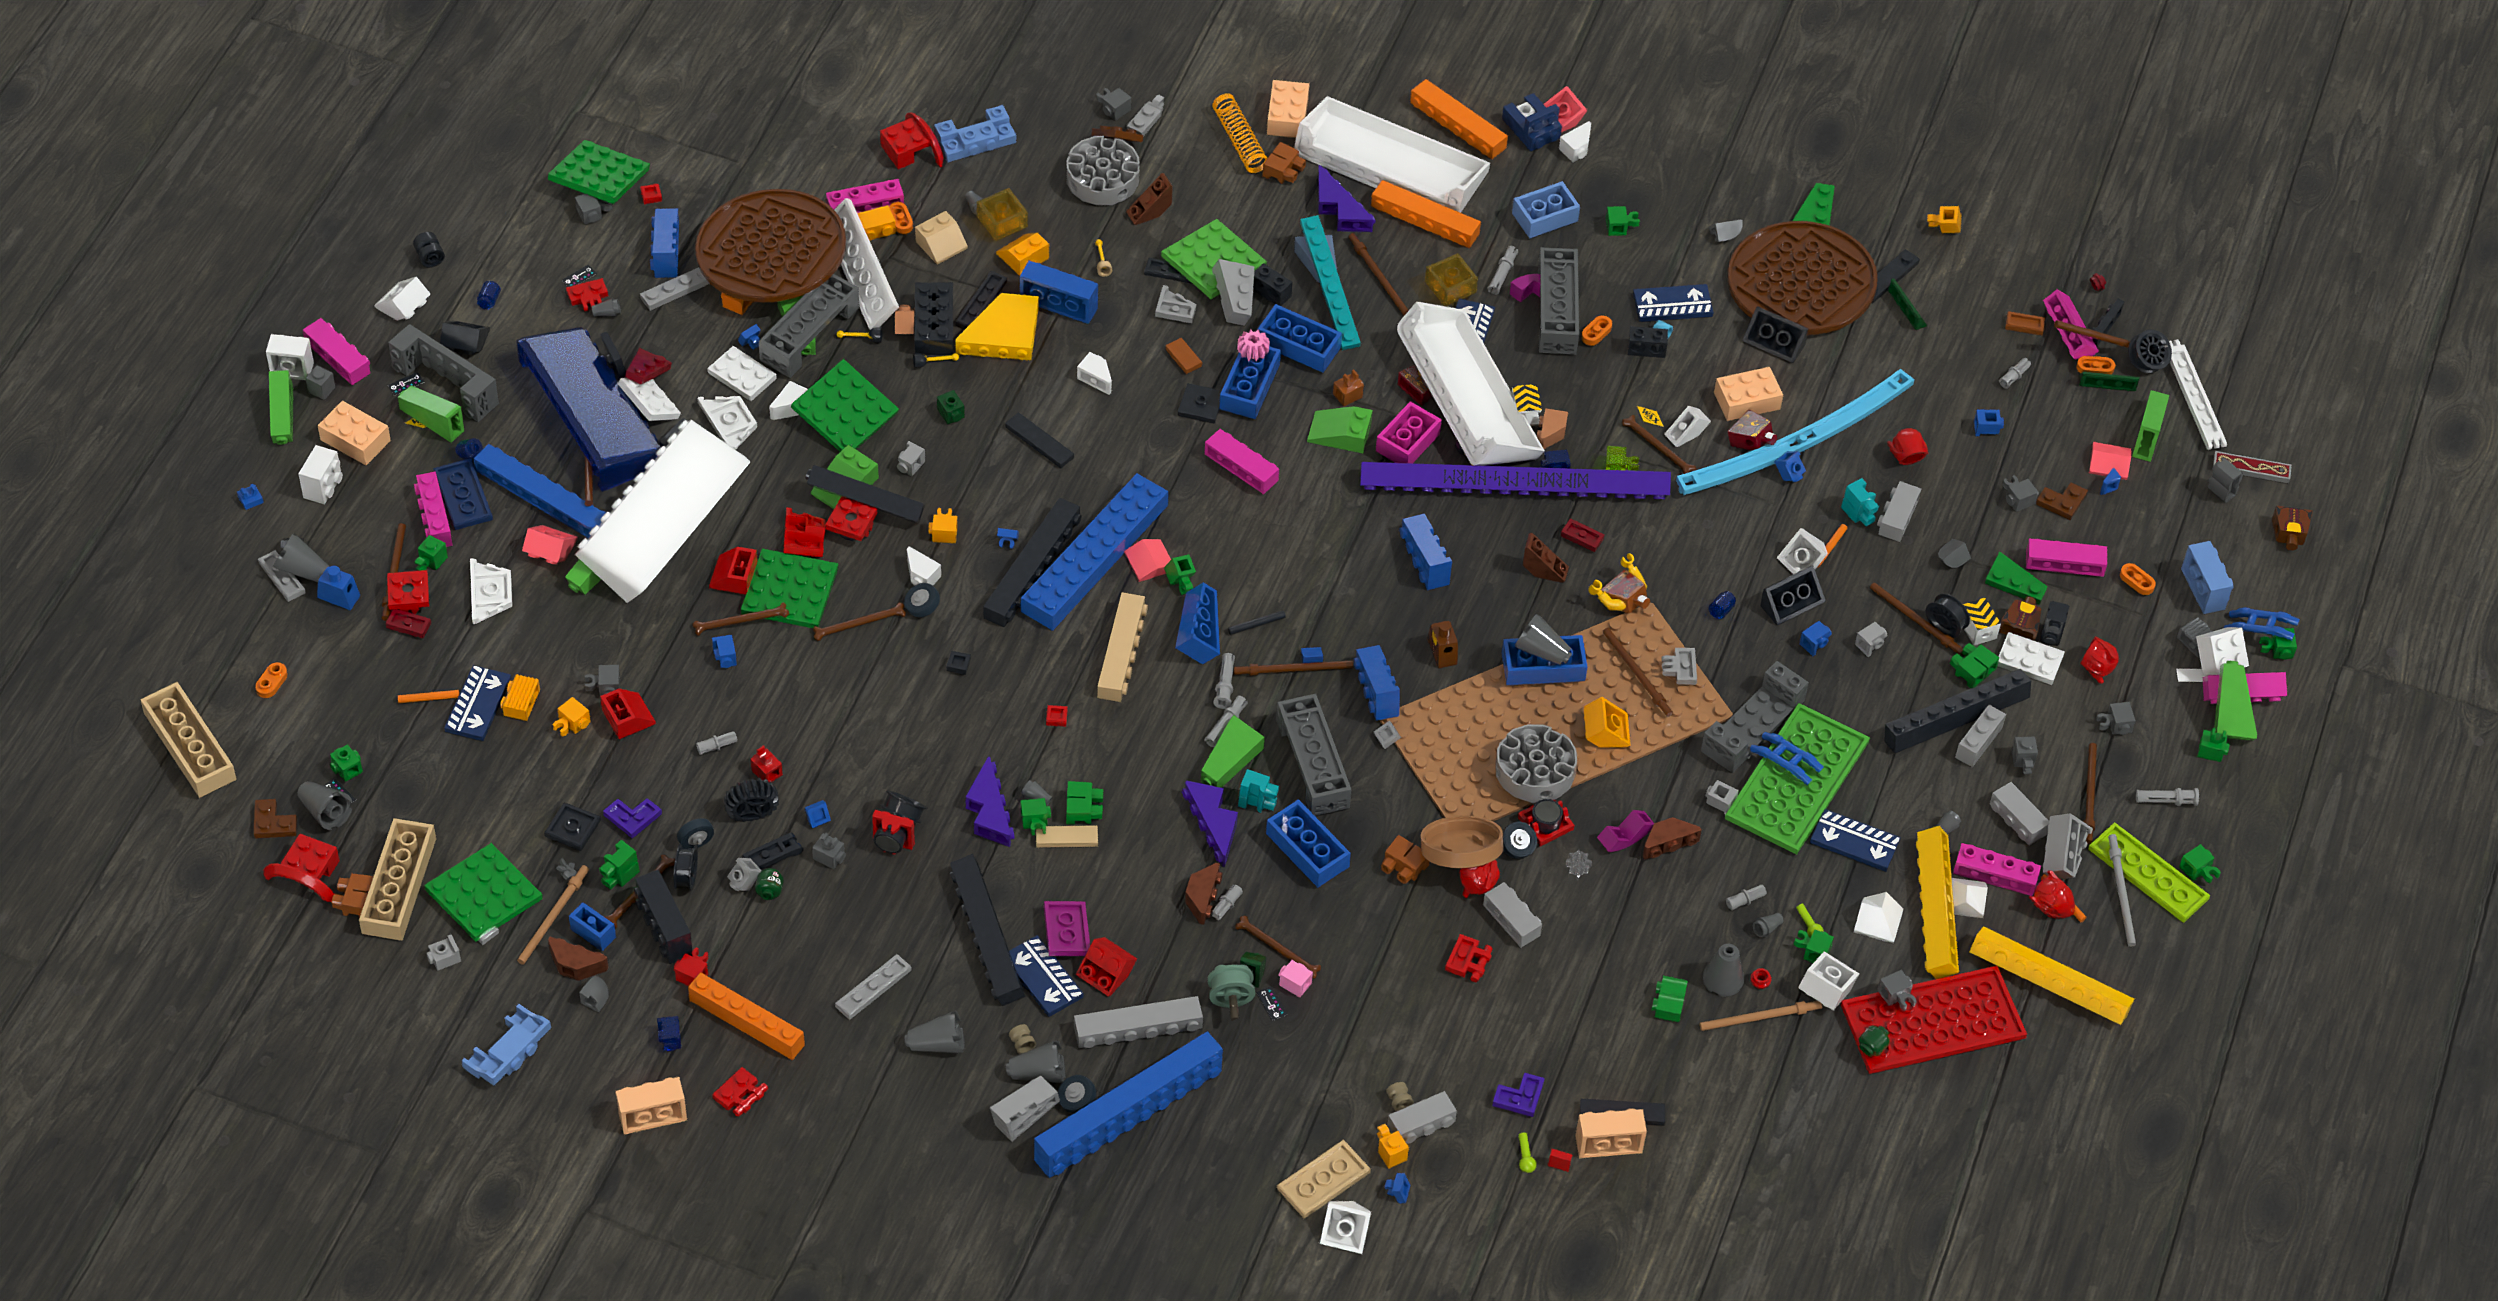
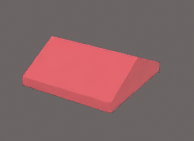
M1568 86L1544 103L1546 108L1554 104L1560 108L1558 121L1562 125L1561 132L1575 127L1587 112V109Z
M2093 442L2089 473L2107 476L2112 468H2115L2121 479L2127 480L2131 461V448Z
M1142 539L1124 551L1139 582L1166 574L1164 567L1171 558L1161 539Z

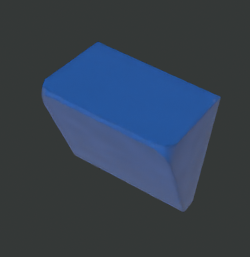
M2112 468L2104 479L2100 491L2101 495L2118 489L2121 476L2115 468Z
M1321 647L1301 648L1302 663L1323 662Z

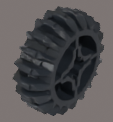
M752 778L749 781L744 780L742 783L737 782L736 786H731L730 790L726 791L724 796L725 811L730 819L735 821L742 820L745 822L765 818L766 815H772V811L777 810L779 805L778 791L772 782H768V780L762 781L761 778L757 780Z

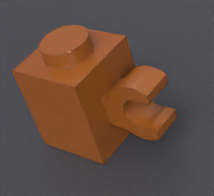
M1352 370V373L1349 375L1344 374L1343 378L1334 382L1333 395L1343 407L1363 397L1364 384L1359 379V375L1355 370Z

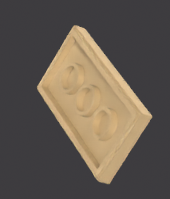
M1342 1140L1278 1184L1277 1190L1303 1218H1306L1368 1175L1371 1169Z

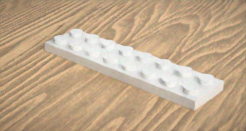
M845 198L834 209L844 225L846 234V251L841 266L848 282L859 288V306L871 330L872 328L880 327L899 306L854 205L850 199Z

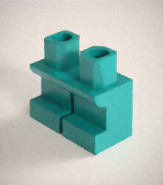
M1861 478L1846 487L1841 508L1855 523L1861 521L1865 526H1868L1875 521L1876 517L1873 514L1878 510L1879 505L1874 501L1876 494L1873 492L1868 493L1865 490L1867 483Z
M1247 769L1240 787L1238 807L1246 809L1247 804L1256 806L1257 811L1260 813L1263 808L1273 811L1277 803L1278 797L1276 796L1279 786L1269 783V776Z

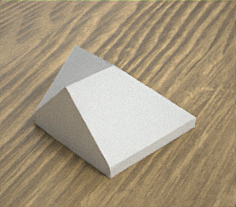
M1800 528L1778 555L1777 559L1795 574L1811 565L1816 569L1828 552L1822 541Z
M1952 878L1954 915L1983 918L1988 889L1985 882Z
M1887 892L1864 897L1854 933L1894 944L1903 908Z
M1354 1201L1329 1202L1320 1244L1362 1254L1371 1211Z

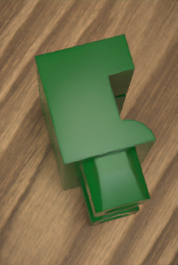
M1968 643L1962 650V654L1966 657L1963 658L1956 653L1951 658L1950 665L1956 669L1955 676L1964 678L1967 681V686L1972 689L1997 669L2000 657L1982 644L1975 647Z
M1068 781L1066 825H1073L1075 821H1085L1087 824H1091V819H1102L1103 805H1092V802H1103V789L1092 788V783Z
M622 840L615 845L617 852L613 855H605V863L599 868L600 873L604 876L601 879L602 884L610 890L617 884L623 887L640 872L636 851Z

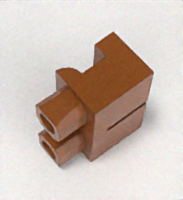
M1280 142L1263 164V177L1268 179L1271 176L1275 177L1281 184L1285 180L1294 183L1298 176V172L1294 168L1303 171L1306 167V160L1299 157L1298 150Z
M1398 835L1385 851V859L1382 862L1381 870L1387 874H1390L1394 869L1397 870V879L1406 884L1410 880L1415 881L1418 874L1429 866L1430 861L1424 858L1420 847L1416 845L1413 847V843Z
M351 873L350 878H339L337 889L340 892H345V894H334L332 907L342 910L343 916H347L350 913L359 915L360 919L374 876Z

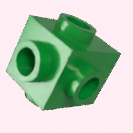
M348 744L330 754V767L335 774L338 773L345 782L363 772L360 755L356 750H352Z

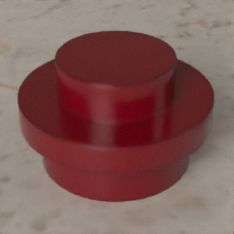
M2097 273L2093 274V277L2090 278L2092 287L2096 291L2104 290L2106 284L2104 277Z

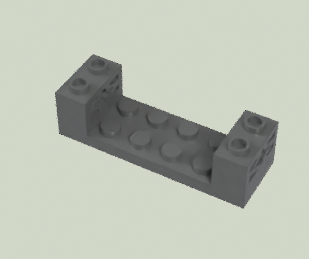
M1540 247L1538 263L1541 321L1539 353L1577 354L1579 340L1578 249Z
M833 274L818 288L806 293L759 340L760 361L791 378L802 367L801 351L835 316L840 314L849 319L859 309V288Z
M412 325L406 326L388 342L392 367L395 371L407 376L423 363L426 367L437 371L440 376L451 380L454 385L460 386L463 412L468 418L479 422L499 404L495 378Z
M1776 661L1765 672L1762 687L1724 725L1716 721L1704 733L1701 752L1733 773L1752 754L1750 751L1751 745L1760 746L1765 741L1762 739V734L1764 732L1772 734L1792 714L1798 703L1802 704L1805 701L1809 682Z
M1311 694L1277 702L1276 722L1281 736L1288 735L1306 785L1305 802L1308 810L1316 816L1350 808L1352 789L1317 695Z

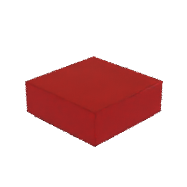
M659 184L640 186L644 204L662 201Z
M1048 705L1046 726L1066 727L1068 706Z
M1552 1149L1548 1166L1569 1172L1572 1154Z

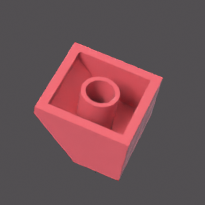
M544 525L531 527L527 530L522 551L527 552L530 557H542L548 563L557 564L566 560L578 537Z

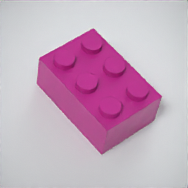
M1409 402L1377 436L1376 452L1395 463L1413 464L1440 435L1442 420L1416 404Z

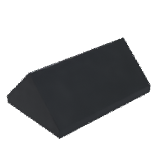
M1757 306L1742 341L1794 363L1806 344L1809 328Z
M1811 565L1763 589L1760 606L1776 625L1826 602L1814 566Z

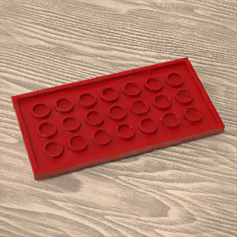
M1998 966L1913 984L1911 995L1916 998V1005L1913 1007L1910 1002H1905L1907 1004L1905 1011L1900 1008L1899 1002L1888 1006L1879 992L1841 1001L1842 1010L1869 1074L2026 1039L2027 1036ZM1871 1025L1876 1027L1882 1026L1889 1032L1890 1044L1880 1056L1869 1057L1859 1048V1037Z

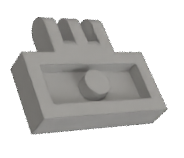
M1675 648L1674 656L1665 655L1661 657L1663 676H1676V684H1697L1695 648Z

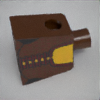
M2276 506L2272 516L2276 541L2286 543V549L2291 551L2296 550L2298 545H2304L2313 510Z
M2026 597L2024 601L2014 600L2001 620L1999 632L2006 635L2010 632L2035 641L2042 610L2040 607L2035 606L2036 600L2033 597Z
M1443 621L1430 625L1427 640L1438 669L1457 665L1458 641L1451 622Z

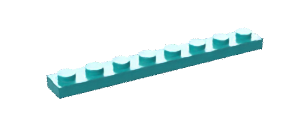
M1319 215L1300 219L1334 328L1342 333L1341 349L1347 350L1360 347L1361 342Z

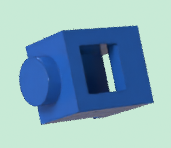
M1977 409L1974 418L1975 435L1999 434L2000 429H2003L2004 419L2000 417V411Z
M1787 451L1774 461L1783 481L1797 482L1803 478L1802 474L1806 469L1799 457V451Z
M1818 621L1802 632L1800 645L1814 656L1818 648H1823L1827 645L1828 637L1832 635L1831 630Z
M732 635L712 638L715 660L720 661L721 668L736 666V653Z

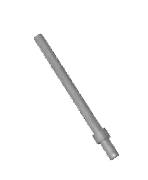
M2112 834L2108 836L2110 844L2109 856L2110 860L2113 861L2127 943L2129 947L2136 945L2121 864L2122 853L2121 849L2118 848L2116 835Z

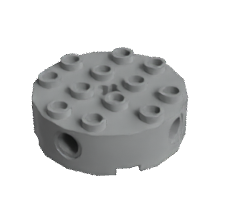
M1094 136L1084 139L1072 147L1067 159V185L1071 192L1080 198L1081 201L1095 205H1115L1126 200L1135 192L1139 184V156L1134 148L1124 140L1118 138L1114 140L1104 139V136Z
M1524 725L1515 728L1506 735V738L1500 742L1497 748L1496 777L1502 788L1516 798L1530 803H1536L1543 799L1555 800L1571 788L1575 779L1577 768L1576 748L1569 737L1563 733L1560 734L1553 731L1552 727L1546 725Z

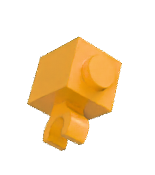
M1940 206L1939 215H1928L1927 222H1929V227H1937L1939 225L1942 233H1960L1962 216L1959 206Z
M938 508L937 515L933 517V522H929V534H932V542L956 543L957 516H952L951 508L948 509L947 514H942L941 508Z
M571 697L558 708L559 720L553 723V730L562 727L563 729L560 730L562 737L568 734L569 729L575 734L590 723L589 710L575 698Z
M1386 1124L1377 1127L1379 1130L1377 1136L1380 1139L1378 1153L1388 1169L1407 1161L1409 1147L1399 1131L1390 1134Z

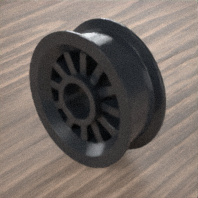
M2150 329L2132 338L2129 343L2128 354L2132 364L2139 371L2154 373L2169 364L2172 357V348L2164 334Z
M1949 594L1937 595L1934 602L1926 606L1925 612L1929 623L1952 638L1959 636L1961 629L1967 628L1970 624V616L1965 606Z
M886 790L888 795L884 804H880L882 808L900 817H907L916 823H922L919 819L923 810L928 809V807L907 796Z
M679 844L674 865V889L688 887L690 891L693 890L698 866L697 846H694L693 849L684 848L682 844Z

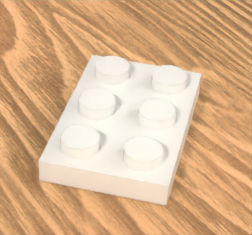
M734 346L708 367L710 375L749 401H752L776 380L774 372Z
M628 378L620 379L618 385L649 421L679 418L680 411L653 379L642 385Z
M2008 632L1999 654L1998 667L2012 672L2021 669L2029 678L2052 685L2065 651Z

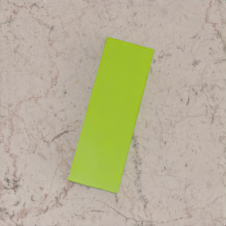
M2115 822L2089 845V851L2114 869L2113 861L2110 860L2109 856L2110 844L2108 836L2115 834L2118 848L2121 849L2122 853L2121 864L2124 877L2183 923L2210 898L2207 892Z

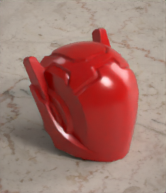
M1906 428L1900 430L1893 438V442H1887L1890 451L1901 465L1914 464L1929 454L1921 433L1916 429Z
M2095 636L2080 664L2089 671L2098 683L2102 684L2104 683L2102 677L2107 676L2116 668L2119 662V655L2113 645Z
M1496 859L1481 866L1460 868V879L1464 886L1462 895L1465 898L1469 894H1484L1495 886L1500 877Z
M2048 870L2047 873L2049 875L2037 885L2034 890V896L2029 898L2048 917L2057 919L2067 918L2075 912L2073 893L2053 871Z

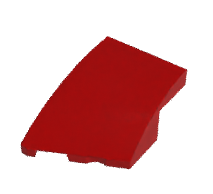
M786 507L783 553L823 557L825 519L814 517L807 513L799 515L793 513L792 508Z

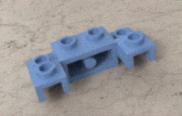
M1001 105L987 109V121L961 129H956L952 120L934 124V132L940 142L947 162L1016 143V134L1009 123V116L1004 106Z
M518 1004L516 1006L517 1012L512 1017L508 1015L505 1017V1023L511 1029L488 1050L489 1055L475 1047L473 1049L474 1055L469 1060L465 1058L462 1060L463 1068L478 1079L482 1077L492 1085H495L505 1074L510 1075L514 1070H518L523 1061L535 1053L538 1047L537 1042L551 1029L549 1020L532 1013Z

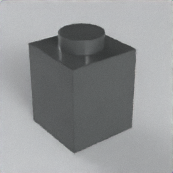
M316 366L306 377L308 393L322 400H325L335 389L333 373L324 368Z

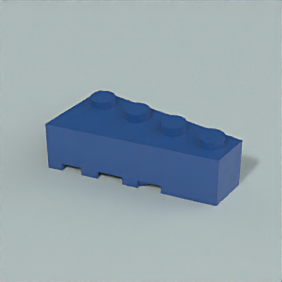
M655 209V216L652 217V228H654V231H651V241L653 242V245H651V256H653V259H650V268L654 270L655 278L678 277V209Z
M1421 514L1402 519V527L1399 529L1402 539L1405 538L1407 551L1413 556V565L1419 570L1421 583L1425 584L1427 590L1449 585L1452 560L1450 557L1446 558V550L1444 546L1440 547L1439 538L1437 535H1434L1433 527L1426 515Z
M1204 582L1186 592L1175 647L1201 664L1220 654L1217 590Z
M1380 645L1356 649V658L1353 659L1356 670L1359 669L1358 676L1360 684H1364L1365 699L1369 698L1368 706L1370 713H1374L1376 721L1398 717L1400 689L1398 686H1395V678L1391 676L1390 667L1386 665V658Z

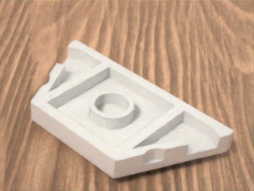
M740 396L715 397V400H704V397L697 398L698 404L720 439L736 450L757 428V422Z
M470 559L472 622L477 624L512 607L511 570L498 568L489 563L483 565L477 563L476 559Z

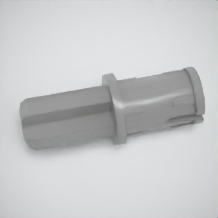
M2023 358L2015 366H2011L2009 371L1999 379L2000 385L2008 388L2015 380H2019L2022 374L2030 367L2031 362L2027 358Z
M735 732L718 737L713 735L710 739L696 743L698 752L702 755L716 749L719 751L720 747L736 742L737 736Z
M1232 885L1228 892L1219 898L1220 902L1213 909L1211 915L1220 920L1228 909L1234 907L1235 901L1243 893L1242 889L1237 885Z
M1763 885L1747 891L1743 889L1741 893L1726 898V904L1732 911L1742 905H1750L1751 901L1765 896L1767 892Z

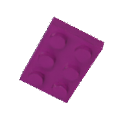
M1044 901L1043 909L1048 956H1085L1090 948L1085 902Z

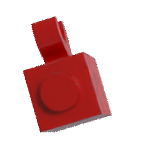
M764 745L756 750L757 753L751 758V770L758 778H761L762 781L768 780V782H773L783 775L782 763L767 748L765 749Z
M696 947L692 951V956L685 953L683 958L679 959L674 966L676 981L689 986L700 972L708 976V966L706 963L708 961V952L699 957L697 956L699 948Z

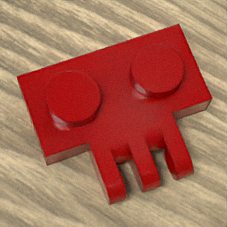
M603 278L566 287L571 305L581 304L584 312L588 311L587 305H590L592 309L596 302L597 304L602 302L601 298L608 297V291Z

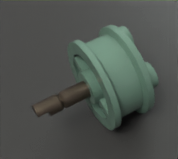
M1218 965L1208 976V985L1212 988L1209 992L1211 1002L1220 1007H1229L1231 1021L1239 1018L1238 1006L1249 1003L1255 997V988L1251 984L1254 979L1253 972L1248 966Z

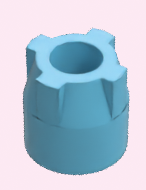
M1658 320L1653 328L1668 329V338L1673 331V326L1661 320Z

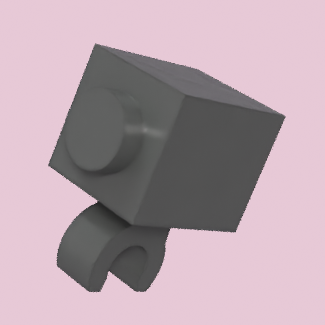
M1104 88V95L1097 93V100L1103 103V112L1116 121L1131 111V97L1120 88L1112 93L1109 89Z
M588 194L575 197L576 210L584 225L602 219L601 210H612V203L596 199V197Z
M2013 475L2011 478L2012 483H2009L2006 478L2003 480V487L2008 490L2006 501L2016 512L2036 504L2039 492L2029 479L2019 482L2018 478Z
M599 665V675H585V682H592L585 684V691H593L599 687V694L602 696L620 689L619 665Z
M2130 702L2110 704L2107 714H2098L2096 721L2105 722L2100 723L2099 730H2106L2110 726L2113 735L2132 733L2135 725Z
M2015 737L2011 750L2014 767H2022L2023 774H2032L2031 768L2034 767L2038 755L2035 737Z
M823 833L812 847L813 860L832 869H835L838 863L841 864L846 856L844 843L838 841L836 837L828 836V833Z
M1902 970L1880 979L1878 992L1888 1006L1899 1002L1900 1008L1905 1011L1907 1008L1905 1002H1910L1913 1007L1916 1005V998L1911 995L1912 981Z

